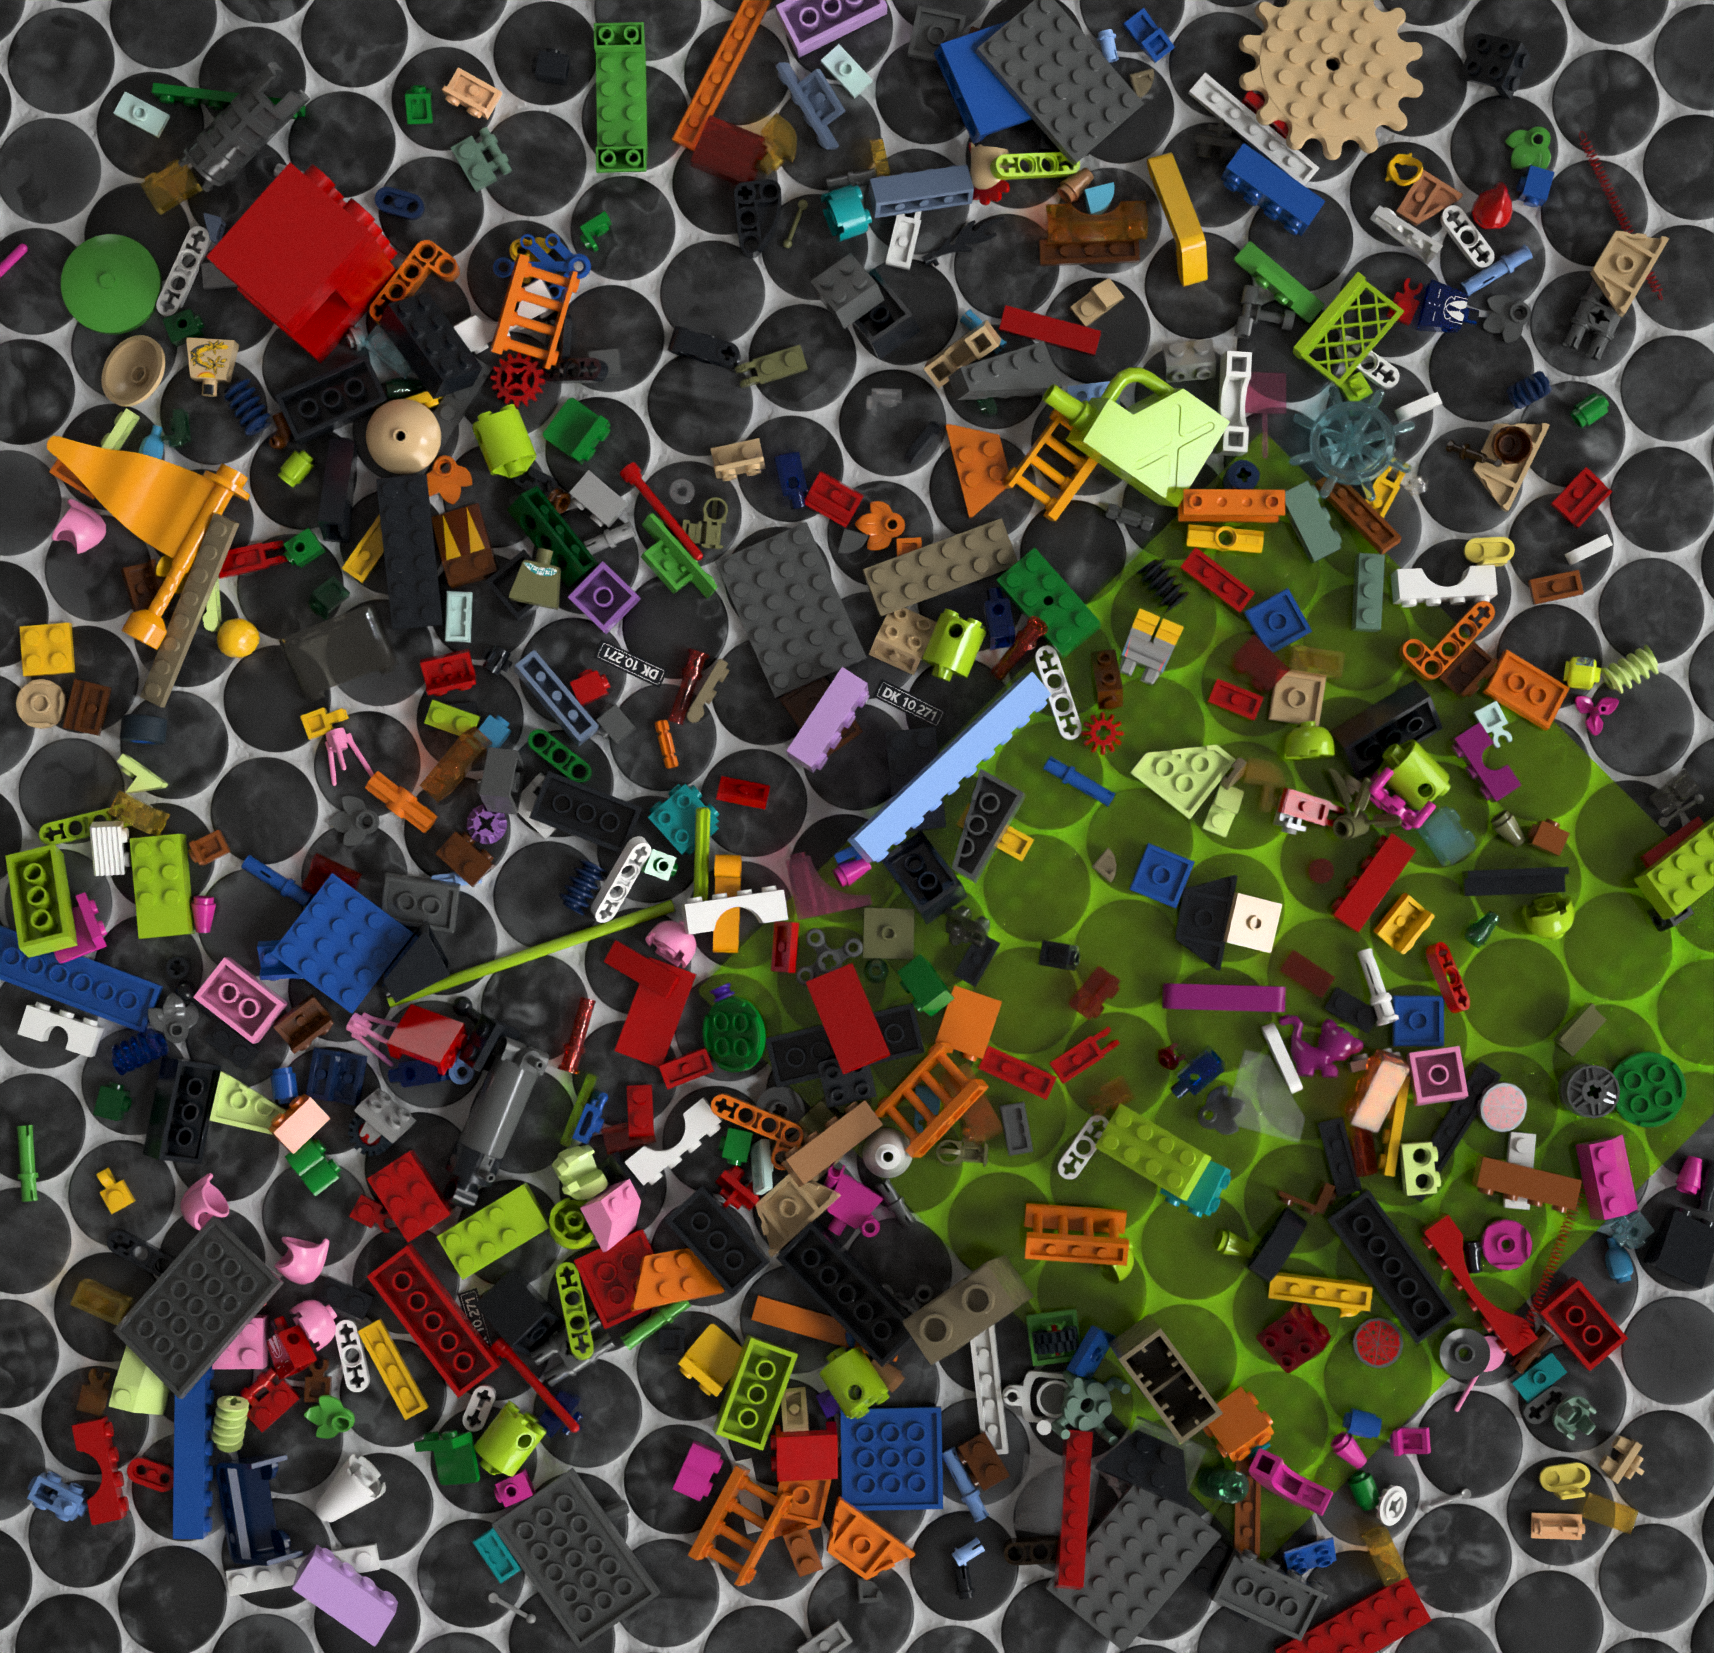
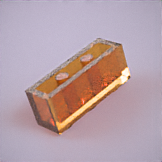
M473 726L462 733L420 786L437 802L443 800L453 792L487 751L488 747L492 745V742L479 729Z
M1376 1049L1374 1055L1367 1061L1363 1077L1357 1081L1356 1091L1352 1099H1349L1346 1103L1345 1114L1350 1124L1378 1133L1410 1070L1404 1057Z
M968 1062L958 1067L968 1079H977ZM949 1072L941 1075L942 1083L940 1085L951 1097H956L961 1092V1086ZM985 1093L959 1118L965 1125V1128L962 1130L967 1141H973L975 1146L1003 1133V1127Z

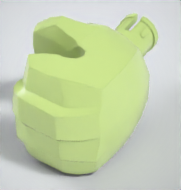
M590 1145L575 1146L563 1150L551 1164L563 1184L562 1190L564 1194L571 1196L575 1200L586 1199L590 1201L608 1186L605 1175L597 1168L592 1155L595 1152Z

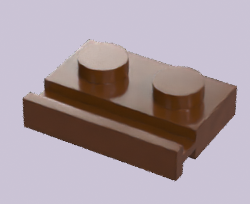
M74 679L63 728L100 736L112 688Z

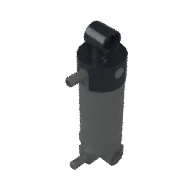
M502 1036L496 1043L492 1053L495 1056L459 1140L456 1141L445 1166V1169L455 1174L456 1178L451 1179L447 1183L443 1195L444 1201L467 1210L471 1209L477 1201L479 1193L477 1185L488 1188L492 1187L503 1162V1156L539 1075L543 1076L549 1062V1054L547 1052L506 1036Z

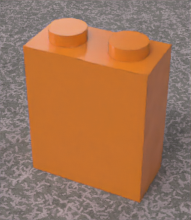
M953 985L951 993L955 999L946 1006L934 1042L950 1043L953 1048L948 1053L952 1054L953 1049L963 1052V1058L976 1062L977 1057L981 1059L984 1057L1002 1001Z

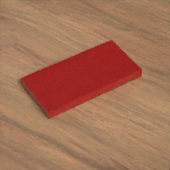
M649 957L650 960L673 972L680 978L668 999L639 983L614 1051L658 1067L659 1064L665 1061L697 974Z
M853 963L806 982L843 1075L890 1056Z

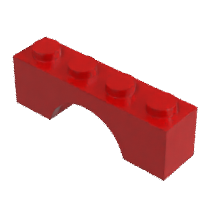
M107 1416L75 1423L72 1425L76 1450L85 1452L96 1459L102 1471L100 1488L94 1496L87 1500L91 1524L97 1525L120 1520L129 1511V1501L122 1491L124 1477L123 1473L118 1471L117 1461H119V1452L112 1442V1437L114 1436L113 1424L111 1421L108 1422Z

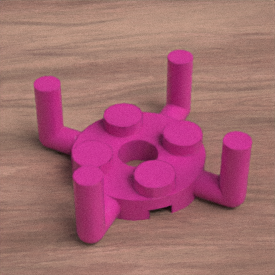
M1385 767L1381 774L1378 775L1377 769L1370 778L1372 785L1369 788L1371 793L1369 800L1380 810L1383 809L1388 814L1400 816L1402 821L1400 825L1404 830H1410L1412 827L1420 828L1436 808V805L1428 800L1420 812L1418 810L1412 811L1405 806L1406 802L1395 794L1390 797L1388 795L1389 792L1383 788L1394 772Z

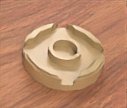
M45 679L28 682L18 692L16 699V709L20 718L27 725L39 729L51 728L58 724L65 716L68 706L67 698L62 688L56 683Z

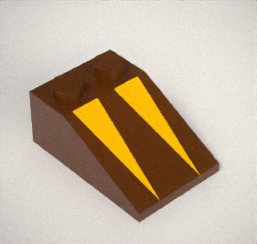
M479 503L432 517L442 564L448 584L452 589L488 579L499 570Z

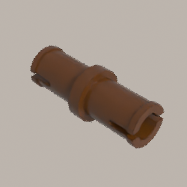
M1542 1325L1535 1333L1538 1339L1520 1351L1515 1359L1510 1362V1365L1521 1374L1524 1373L1536 1357L1539 1358L1541 1356V1350L1554 1337Z

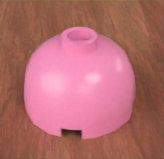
M671 920L662 921L645 938L649 947L652 943L657 947L656 954L677 967L682 963V968H685L696 952L697 944L693 934H686L684 921H679V923Z
M306 1300L289 1310L290 1314L297 1315L292 1319L296 1325L301 1326L308 1342L312 1340L316 1344L312 1347L316 1352L333 1339L336 1332L334 1319L337 1315L329 1304L325 1307L319 1301Z

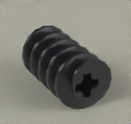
M1155 559L1136 572V575L1145 574L1141 582H1151L1147 590H1156L1153 599L1162 598L1158 606L1160 608L1168 606L1164 612L1166 614L1183 602L1189 593L1188 591L1179 592L1183 586L1182 583L1173 584L1177 578L1176 575L1167 576L1171 567H1161L1166 560Z

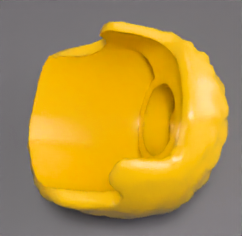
M242 618L227 620L220 626L217 634V644L220 651L226 656L234 658L250 655L256 649L260 640L259 632L254 624Z

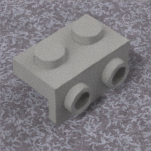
M1212 339L1163 344L1162 351L1167 383L1215 378L1216 357Z

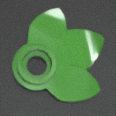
M1538 126L1529 131L1517 130L1509 135L1505 143L1514 148L1511 156L1512 169H1522L1531 164L1542 169L1548 167L1551 160V154L1548 149L1551 136L1547 129ZM1536 134H1540L1543 137L1542 143H1534L1533 138Z
M321 1395L319 1397V1404L311 1406L304 1413V1417L318 1425L316 1437L333 1438L339 1432L348 1431L355 1422L354 1413L344 1408L339 1399L330 1395Z

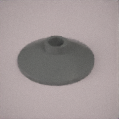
M1468 1328L1456 1329L1450 1332L1440 1345V1362L1450 1375L1459 1379H1472L1479 1376L1488 1366L1490 1348L1486 1339L1477 1331ZM1461 1348L1467 1349V1355L1464 1357L1459 1356Z

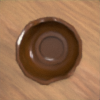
M1506 426L1495 433L1491 447L1493 455L1497 459L1507 464H1519L1530 456L1533 444L1531 436L1524 429L1516 426Z

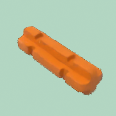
M668 721L655 722V729L659 733L658 740L662 755L665 757L663 759L665 767L667 769L675 768L678 766L677 756H674L676 752L671 733L668 732L670 730Z

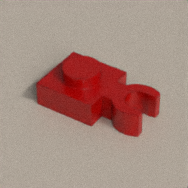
M1407 278L1402 285L1404 293L1396 292L1393 298V302L1404 310V313L1397 321L1407 326L1410 325L1420 301L1413 298L1423 288V284L1419 283L1416 290H1411L1409 288L1411 278ZM1389 308L1386 316L1392 318L1395 312Z
M361 1194L349 1217L369 1228H373L374 1224L377 1223L379 1228L385 1233H389L392 1230L385 1225L387 1218L393 1219L389 1213L384 1214L381 1212L384 1205Z

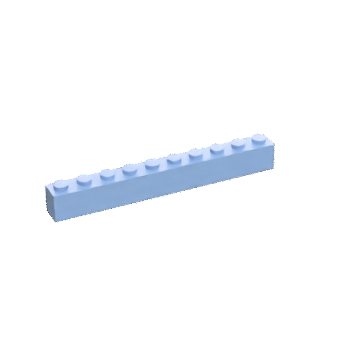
M1033 672L1022 675L847 841L867 863L880 862L888 855L887 849L892 844L896 846L906 838L905 832L910 827L914 829L924 821L923 815L928 810L932 812L942 804L940 799L945 794L951 795L960 787L958 782L963 777L967 779L977 771L976 765L981 760L985 762L995 754L993 749L998 744L1004 745L1013 736L1011 732L1016 727L1020 729L1030 721L1028 716L1033 711L1037 713L1047 705L1046 699L1051 693Z

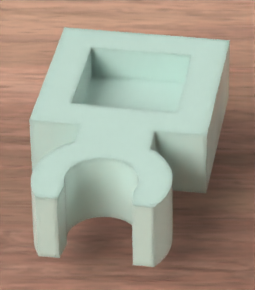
M1497 701L1473 712L1477 723L1480 722L1487 733L1491 732V739L1494 742L1492 745L1496 749L1501 747L1498 742L1499 736H1504L1507 743L1512 741L1511 734L1502 728L1508 722Z

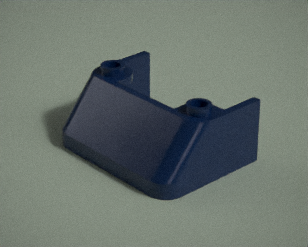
M265 1454L230 1460L217 1465L216 1476L228 1550L234 1563L269 1566L303 1556V1551L290 1550L291 1541L289 1535L282 1529L276 1528L269 1480L274 1479L278 1472V1462L288 1460L287 1455Z

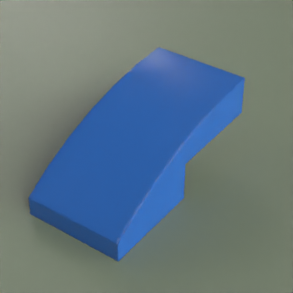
M1144 8L1140 9L1122 24L1154 63L1175 48L1162 28L1156 26Z

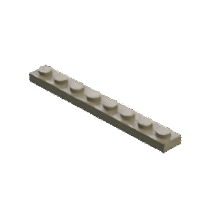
M214 513L168 625L167 634L159 647L140 694L141 698L159 707L166 706L239 526V523L218 513Z

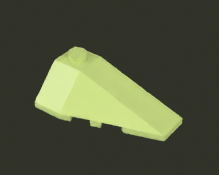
M126 1345L113 1386L109 1407L133 1413L164 1415L170 1389Z

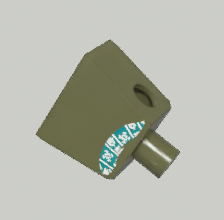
M538 548L535 562L529 560L522 562L509 594L511 600L554 610L559 609L561 570L559 567L550 565L553 551Z

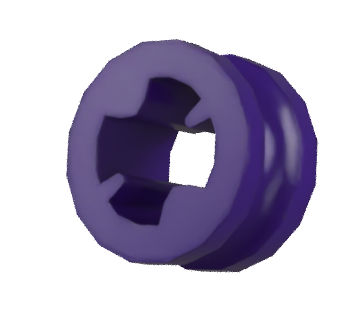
M730 982L709 991L710 994L715 996L714 1003L735 994L734 991L730 990Z

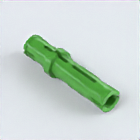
M33 1125L16 1126L20 1164L18 1179H21L22 1194L21 1202L37 1201L36 1178L39 1176L35 1170Z
M687 1300L660 1306V1310L622 1336V1341L629 1350H632V1348L668 1322L671 1324L674 1321L673 1319L691 1307V1304Z

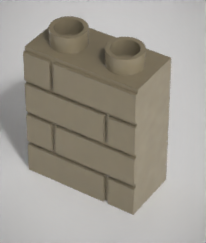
M1003 1255L986 1262L902 1322L926 1359L933 1365L956 1352L1034 1296L1007 1256Z

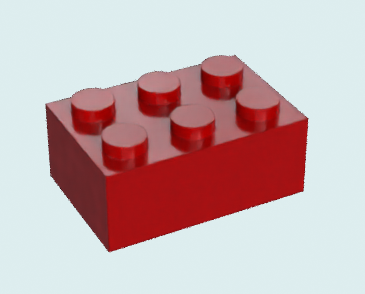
M414 1150L407 1152L367 1178L407 1242H410L454 1213L450 1205L444 1201L443 1194Z
M1571 1277L1542 1302L1543 1304L1538 1305L1541 1309L1537 1307L1534 1309L1540 1312L1538 1315L1580 1365L1588 1371H1591L1628 1339L1585 1286L1574 1277Z

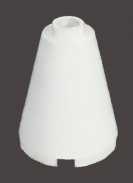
M882 1128L874 1131L866 1139L863 1146L862 1155L866 1167L873 1174L882 1178L897 1177L905 1172L912 1161L911 1156L905 1151L910 1145L907 1136L894 1128ZM891 1152L893 1158L885 1160L883 1158L884 1153Z
M352 1454L346 1459L316 1503V1513L321 1520L334 1522L376 1500L385 1493V1482L380 1484L378 1478L381 1474L370 1461L362 1456L358 1459L354 1458L356 1454Z

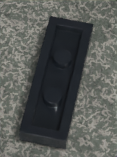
M1343 1117L1318 1122L1317 1126L1333 1185L1335 1186V1192H1337L1336 1196L1339 1197L1362 1191Z

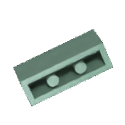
M1306 481L1285 492V513L1312 564L1340 550L1342 540L1336 529L1332 530L1329 524L1331 518L1325 507L1321 508L1317 500L1320 496L1314 485L1310 486L1309 482Z
M1359 553L1355 556L1351 631L1378 632L1381 630L1385 554Z

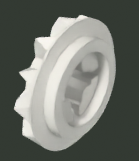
M1390 1485L1388 1489H1383L1382 1496L1378 1497L1379 1504L1375 1507L1378 1510L1376 1517L1380 1519V1523L1388 1526L1394 1525L1401 1519L1407 1503L1405 1490L1400 1486Z

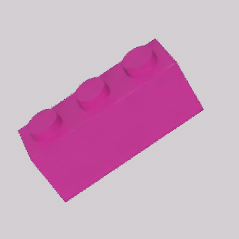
M1623 1134L1575 1144L1590 1219L1607 1220L1628 1215L1638 1209Z

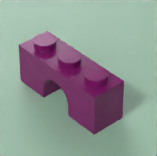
M1480 722L1472 725L1450 740L1453 744L1451 746L1453 753L1458 759L1462 757L1467 765L1465 767L1467 774L1472 780L1476 778L1481 786L1479 792L1486 801L1490 800L1491 803L1497 802L1521 786V783L1508 764L1501 766L1497 770H1490L1483 764L1482 754L1494 742Z

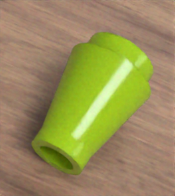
M1230 1230L1219 1231L1214 1245L1215 1250H1218L1220 1254L1245 1256L1248 1258L1251 1257L1254 1250L1253 1243L1246 1241Z

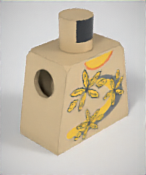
M187 337L190 377L196 382H202L203 396L216 397L218 383L229 384L231 382L239 344L234 340Z

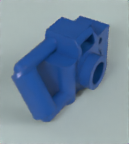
M599 1090L593 1091L590 1103H586L572 1139L589 1144L593 1133H600L605 1121L601 1116L604 1104L608 1100L606 1093Z

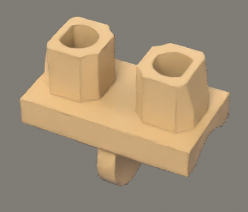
M1617 1435L1611 1446L1621 1452L1615 1461L1605 1455L1598 1466L1607 1473L1606 1476L1618 1484L1623 1476L1631 1479L1635 1472L1643 1475L1645 1471L1639 1468L1643 1458L1637 1455L1642 1445L1632 1438L1627 1439Z

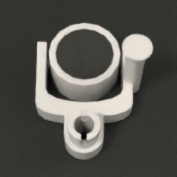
M1030 1370L1025 1375L1023 1385H1007L1003 1389L1002 1396L1008 1405L1022 1406L1024 1419L1028 1422L1038 1423L1036 1426L1038 1433L1047 1435L1052 1429L1051 1423L1062 1415L1060 1407L1064 1399L1063 1393L1068 1384L1063 1380L1062 1371ZM1038 1377L1049 1378L1042 1382L1036 1394L1037 1405L1046 1416H1036L1031 1410V1388L1034 1380ZM1014 1392L1017 1394V1397L1010 1399L1008 1394Z

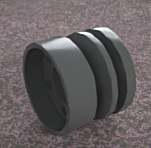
M1584 1063L1573 1065L1564 1071L1559 1079L1557 1089L1559 1100L1565 1109L1575 1115L1589 1118L1603 1117L1613 1111L1620 1095L1618 1081L1612 1072L1601 1066ZM1590 1087L1596 1088V1090L1593 1092V1096L1587 1095V1092L1590 1091Z

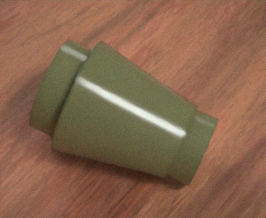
M1503 810L1491 819L1492 829L1512 844L1514 848L1525 842L1526 838L1513 813Z

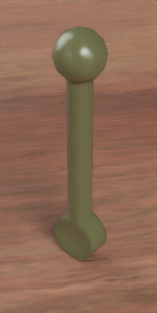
M806 200L798 202V212L787 239L783 241L785 248L792 246L791 240L802 212L808 207Z

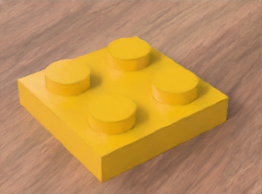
M72 623L20 626L24 677L75 673Z

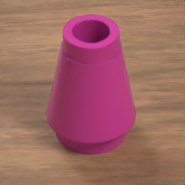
M863 858L858 861L853 859L837 864V867L832 872L841 887L845 885L849 887L870 870L871 865Z
M194 896L191 907L195 932L209 933L211 932L216 908L214 897Z
M1687 1156V1160L1675 1182L1677 1184L1676 1190L1696 1195L1701 1185L1702 1159Z
M1345 1431L1340 1432L1331 1441L1330 1445L1333 1448V1452L1356 1469L1361 1468L1367 1462V1458L1351 1434H1347Z

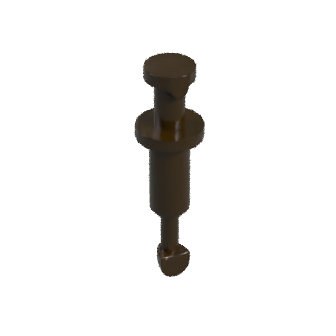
M1450 440L1447 444L1446 451L1449 453L1452 451L1459 453L1461 460L1469 458L1482 464L1490 463L1495 467L1502 465L1500 459L1496 461L1489 459L1486 454L1471 449L1470 444L1465 443L1463 446H1459L1453 440Z

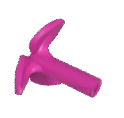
M1581 695L1575 698L1577 710L1581 714H1591L1586 719L1585 725L1594 736H1597L1603 728V721L1599 716L1610 715L1619 703L1617 698L1604 697L1594 707L1590 697Z

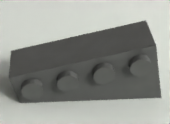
M1044 341L960 367L948 377L957 400L987 399L989 397H999L1000 399L1013 396L1024 398L1039 395L1043 397L1046 390L1052 384L1062 388Z
M981 768L952 865L954 872L975 884L1026 797L1020 790Z

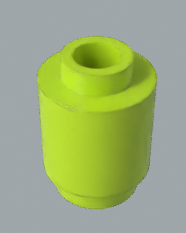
M295 450L281 466V472L278 476L294 488L314 468V465L311 463L314 459L304 450H301L300 453Z

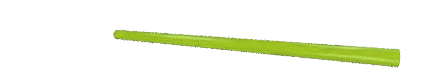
M671 899L451 974L395 1003L392 997H387L390 1008L675 912V907Z

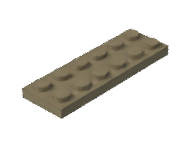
M1001 518L862 570L878 615L882 617L1008 570L1018 560Z

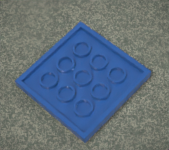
M332 873L273 949L271 955L353 1014L413 935V932Z
M941 1406L868 1407L869 1413L860 1419H856V1417L853 1419L847 1418L840 1409L842 1498L860 1511L943 1509Z

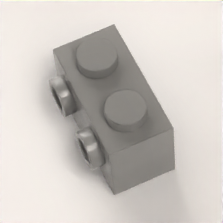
M589 470L569 492L573 497L571 502L581 511L586 508L592 513L590 519L600 527L606 525L610 528L628 507L625 500Z

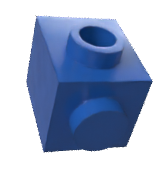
M1530 165L1525 171L1524 177L1520 176L1516 187V191H1519L1517 200L1524 201L1523 204L1529 207L1542 206L1547 201L1555 172Z

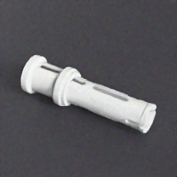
M1369 948L1359 951L1357 956L1359 957L1372 996L1370 998V1005L1374 1006L1378 1018L1377 1026L1399 1020L1398 1015L1394 1013L1390 1001L1392 996L1386 993L1373 949Z

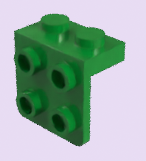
M569 398L545 429L543 437L582 466L585 461L588 462L596 451L594 448L599 441L603 442L609 435L611 425L603 416L596 415L576 399Z
M450 1430L438 1434V1431L424 1434V1439L414 1442L416 1452H434L441 1485L476 1483L480 1480L471 1432L457 1433V1430Z

